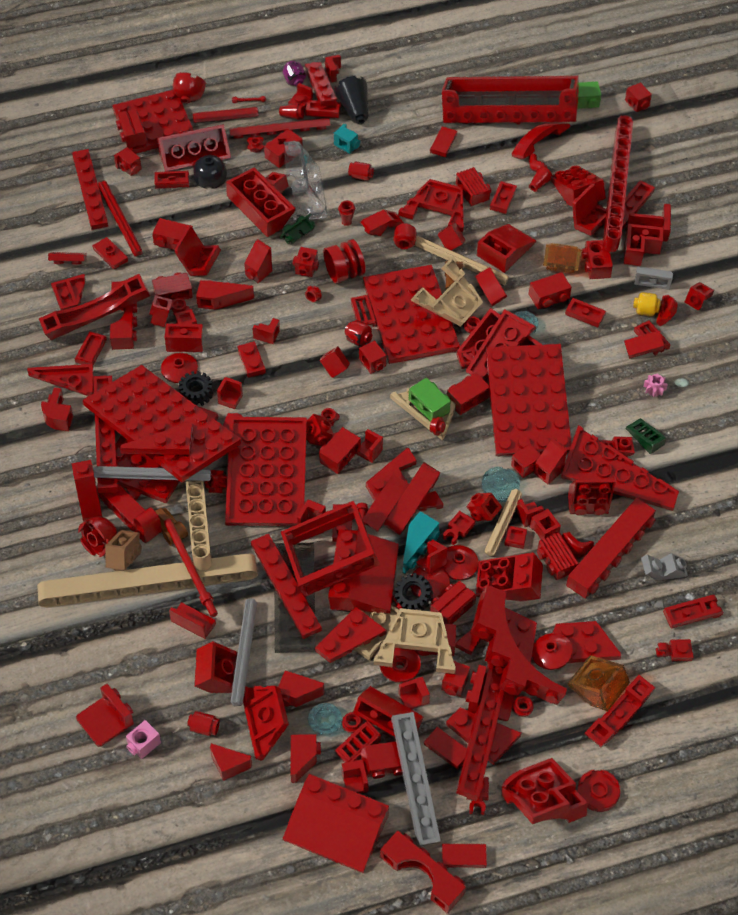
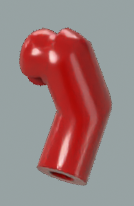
M532 153L529 155V166L532 171L536 172L541 167L548 168L543 162L537 160L536 154Z

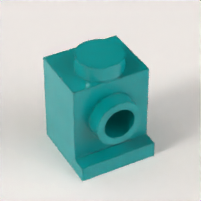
M343 124L334 132V145L350 154L360 146L361 141L358 139V134L348 129L346 124Z

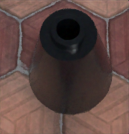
M356 76L346 77L338 82L339 85L337 87L335 86V93L354 123L363 124L368 119L366 79L364 77L360 79Z

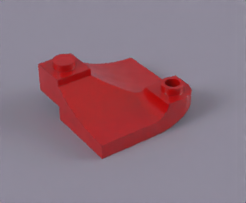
M553 758L513 773L501 786L502 798L508 804L514 803L532 824L551 819H565L570 823L587 816L588 802L576 791L575 781Z

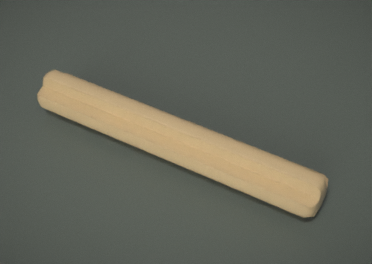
M518 489L511 490L485 548V553L488 556H495L517 508L518 500L522 496V492Z

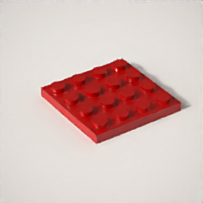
M173 90L112 105L117 120V114L120 112H128V110L133 109L138 111L146 133L147 143L129 148L135 154L157 149L156 138L193 130L183 104Z

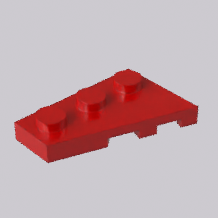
M355 607L315 647V652L332 663L351 653L353 649L361 645L365 646L372 639L386 635L387 630Z

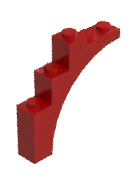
M487 585L479 599L471 634L489 641L484 661L503 668L499 689L515 696L524 691L529 695L546 700L548 703L558 705L566 695L567 688L547 678L525 658L517 647L507 624L505 613L506 592Z

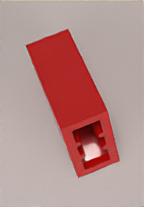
M91 460L71 463L83 521L91 517H102Z

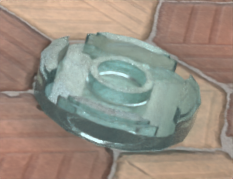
M494 467L483 475L481 488L483 493H492L498 502H506L511 490H519L520 480L513 470Z

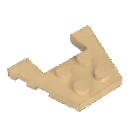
M452 256L441 269L454 280L453 284L437 300L422 287L411 301L461 327L483 301L473 285L467 282L464 277V271L458 268L456 265L457 261Z
M400 608L389 629L388 635L383 640L381 648L374 658V665L392 667L395 648L438 652L436 672L455 674L456 667L453 662L451 648L449 647L442 614L440 612Z

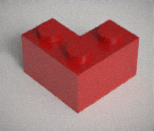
M628 224L625 238L624 264L641 266L644 253L660 255L664 227Z

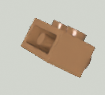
M120 530L105 545L106 568H112L115 571H125L133 563L142 550V545L139 544L138 532Z

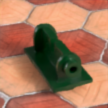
M311 214L305 217L302 215L295 221V224L292 226L288 224L284 227L280 239L285 237L287 244H293L302 237L299 231L305 236L314 230L316 225L312 220H309Z

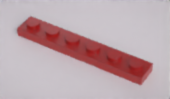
M322 118L229 128V134L234 139L244 138L243 135L250 134V137L260 136V133L267 132V135H275L277 131L284 132L287 129L291 131L293 129H300V132L310 131L311 127H316L317 130L327 129L326 126H330V119Z
M89 149L74 151L72 156L91 230L109 227Z
M269 533L252 540L251 546L302 638L305 639L321 632L322 627Z

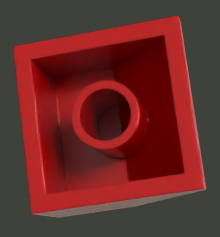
M214 641L198 648L196 651L194 687L209 693H232L238 652Z

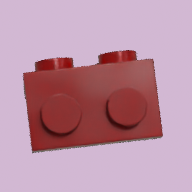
M591 184L572 203L574 229L590 236L605 223L606 208L597 205L596 185Z
M192 227L186 228L175 247V254L190 276L208 275L221 252L218 245L204 246Z
M478 665L477 672H472L470 684L474 685L472 690L468 689L465 701L469 703L468 711L475 714L487 666ZM504 691L498 720L508 721L510 719L515 695Z
M107 683L100 687L102 698L76 716L78 723L98 747L103 746L134 724L132 708L127 702L124 704L120 700L121 695L117 689H111Z

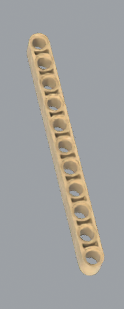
M253 554L211 558L212 564L209 569L204 571L197 570L204 586L251 580L258 576L256 557ZM184 562L48 580L40 582L37 585L39 606L55 607L194 588L196 586Z

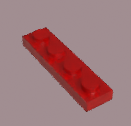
M321 62L305 64V71L320 106L337 105V98Z
M640 180L626 196L622 230L628 223L629 214H636L654 193L655 187Z

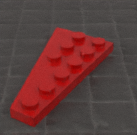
M578 425L561 478L570 481L615 479L614 494L634 500L637 497L644 503L671 511L674 510L679 494L677 489L660 478L657 479L648 473V470L639 467L633 460L610 445L604 444L598 440V437L593 434L590 435L584 431V428Z

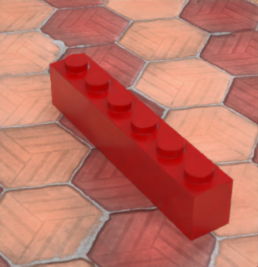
M636 497L568 575L566 586L585 599L590 594L593 595L599 588V583L609 577L610 570L613 567L617 568L621 563V557L624 554L628 555L634 546L633 543L635 541L639 542L642 539L645 529H650L656 521L654 518L656 510Z

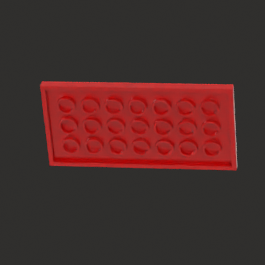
M143 365L138 366L83 399V405L130 442L192 423L190 455L146 454L180 482H184L241 445V439Z

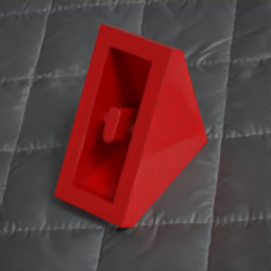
M211 743V757L223 781L251 769L252 757L250 755Z

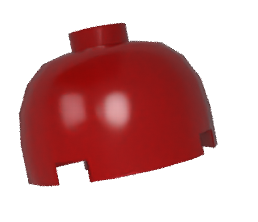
M185 72L175 75L173 92L180 98L181 102L188 104L198 101L205 92L206 82L201 77L196 76L194 78L191 77V73Z
M91 517L82 522L78 528V533L81 532L82 534L80 541L84 548L91 555L97 554L99 557L106 554L105 545L117 534L115 525L104 517Z

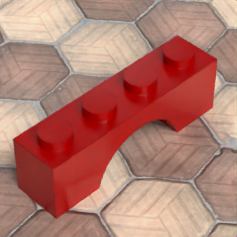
M122 281L111 282V290ZM137 302L121 309L124 312L123 317L117 322L110 324L112 350L134 349V341H137V330H134V327H138L137 316H135V313H138Z
M397 830L380 849V858L394 870L399 871L403 868L412 867L425 872L433 885L431 900L447 914L465 895L466 886L464 881L456 875H451L443 863L434 861L426 849L417 847L409 835L402 834Z

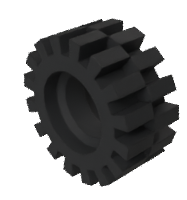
M192 371L191 375L186 373L185 377L182 376L181 381H179V393L198 406L200 403L203 406L204 401L208 403L209 399L213 397L212 380L204 372L201 375V371H197V374H194V371ZM193 386L203 387V389L198 392L189 391V389Z
M413 573V575L407 574L406 578L404 576L401 577L402 581L396 583L398 587H395L394 590L397 602L404 609H420L422 611L424 610L423 607H428V602L433 599L431 597L433 595L431 584L422 575L419 576L416 573ZM411 586H419L421 589V595L416 600H410L407 597V590Z

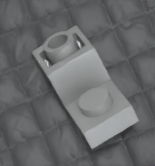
M673 553L660 560L648 554L641 558L645 575L655 580L688 576L685 560Z

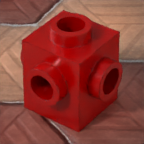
M300 247L298 255L293 258L295 274L313 277L314 271H317L319 268L318 250Z
M313 414L307 419L306 440L310 444L323 446L334 434L331 429L332 426L326 417Z
M477 493L471 497V501L466 506L476 521H490L502 508L492 493Z

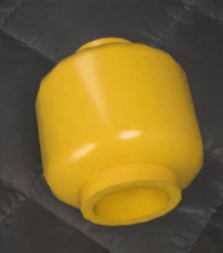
M641 292L638 298H634L633 308H636L638 315L653 317L655 313L659 312L660 299H658L656 294Z

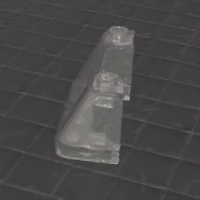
M297 141L284 142L286 176L290 177L292 175L296 179L292 183L293 206L296 208L293 213L294 221L300 216L304 215L305 217L308 214H311L309 220L325 217L327 205L319 166L301 143Z

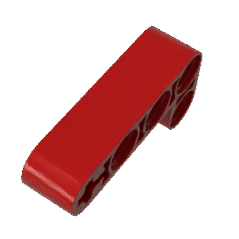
M424 462L387 517L384 526L401 535L428 492L436 484L441 472Z
M118 483V492L99 493L104 504L132 532H138L139 539L145 544L162 532L160 518L154 509L149 507L145 510Z

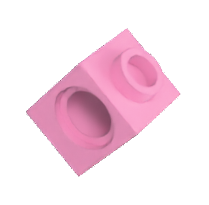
M146 720L126 736L127 749L132 755L135 756L137 754L141 759L161 743L159 733ZM146 739L144 743H138V740Z

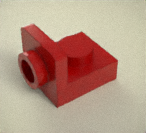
M341 56L325 57V72L330 83L337 82V75L339 74V69H341Z
M298 83L297 92L288 102L289 105L300 103L306 109L307 101L313 100V89Z
M698 282L690 287L684 302L700 310L704 301L712 297L715 290Z

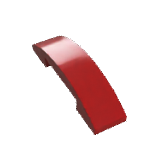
M546 122L536 126L518 142L512 152V157L525 159L535 152L534 144L551 133L561 134L571 127L570 124Z
M638 675L612 707L585 732V735L598 746L603 747L636 714L655 690V687L641 675Z

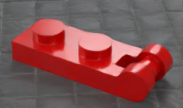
M715 595L666 607L663 611L671 629L712 617L718 618L724 612L718 606V600Z

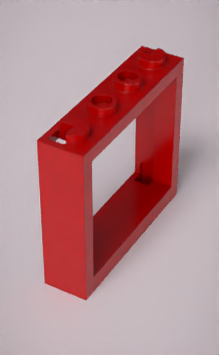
M354 501L280 532L298 586L305 597L380 565ZM355 519L367 550L304 576L294 545Z

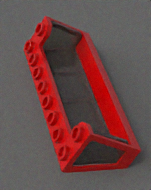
M579 76L447 77L442 89L443 123L577 122Z

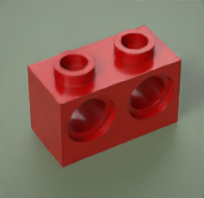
M603 240L586 241L585 248H582V258L586 260L585 272H588L589 278H611L612 260L610 252L603 248Z

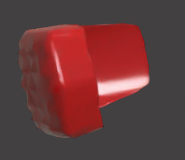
M571 532L562 534L575 557L583 556L594 547V541L579 542Z

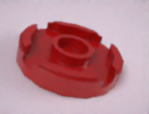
M590 770L583 774L579 780L577 792L588 802V809L604 812L615 807L620 798V785L615 776L608 771Z

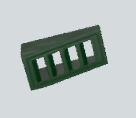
M641 418L626 426V430L649 454L665 445L666 437Z

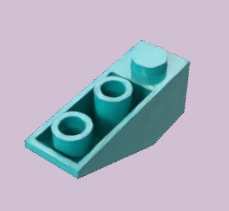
M421 511L408 526L403 560L404 574L409 569L415 567L420 555H425L427 552V542L431 540L436 541L440 535L439 522Z

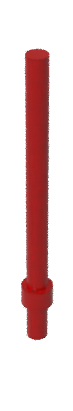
M170 518L164 520V524L200 594L199 599L202 605L206 606L212 618L216 617L218 612L213 604L214 599L211 593L207 592Z

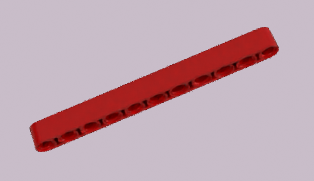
M624 115L618 119L614 137L603 236V248L608 252L618 250L623 228L633 119Z

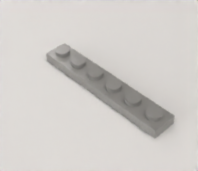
M414 712L393 715L391 719L417 845L438 843L441 840Z

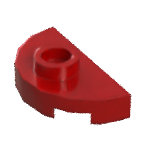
M669 295L662 297L656 321L659 326L666 324L677 312L678 303L673 297Z

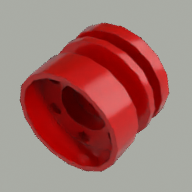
M354 239L348 240L347 243L341 242L340 248L337 245L324 248L325 266L331 280L335 284L348 280V274L352 278L365 274L364 257L358 243Z

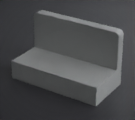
M638 266L634 284L670 290L673 273L671 271Z

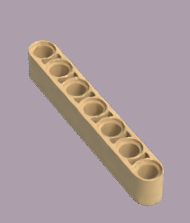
M186 480L193 564L197 570L204 571L209 569L212 564L204 481Z

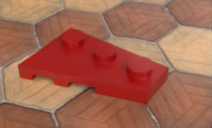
M460 707L446 721V725L468 743L475 713ZM497 723L488 761L494 765L521 737L522 733Z

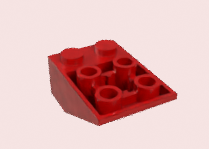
M576 165L565 171H557L551 177V182L565 202L571 207L574 199L580 196L591 184L596 185L597 202L606 199L604 180Z
M506 224L489 231L478 241L477 257L505 273L536 243V240L510 224Z
M616 480L573 481L568 491L569 513L576 515L609 514Z
M534 552L481 560L478 564L476 596L480 597L486 586L490 585L505 591L506 600L523 602L541 599L543 564Z

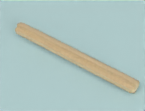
M420 236L416 237L414 246L446 260L453 256L456 261L463 262V267L479 274L488 268V266ZM492 269L499 283L505 285L508 281V275Z

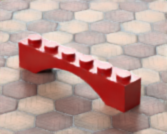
M137 274L122 281L111 291L90 302L73 308L54 311L39 318L45 335L50 340H53L151 295L145 281L140 274Z

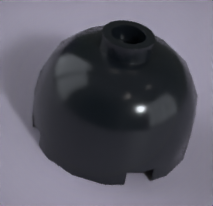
M215 155L200 157L193 167L194 181L202 188L207 186L214 189L222 186L227 179L225 163Z

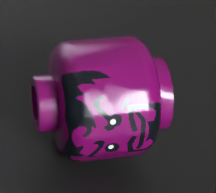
M295 61L285 64L282 72L287 84L291 86H297L298 83L303 84L306 72L302 64Z

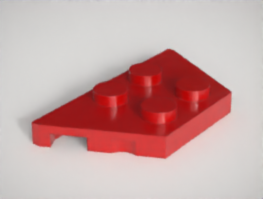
M597 621L559 623L554 627L552 633L566 636L572 644L573 655L568 663L621 659L620 651Z
M245 686L243 705L256 760L262 761L289 726L280 687Z

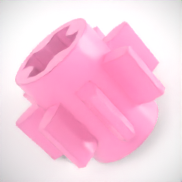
M659 374L648 375V379L644 381L643 387H646L645 393L653 397L662 396L668 386L665 383L666 378Z

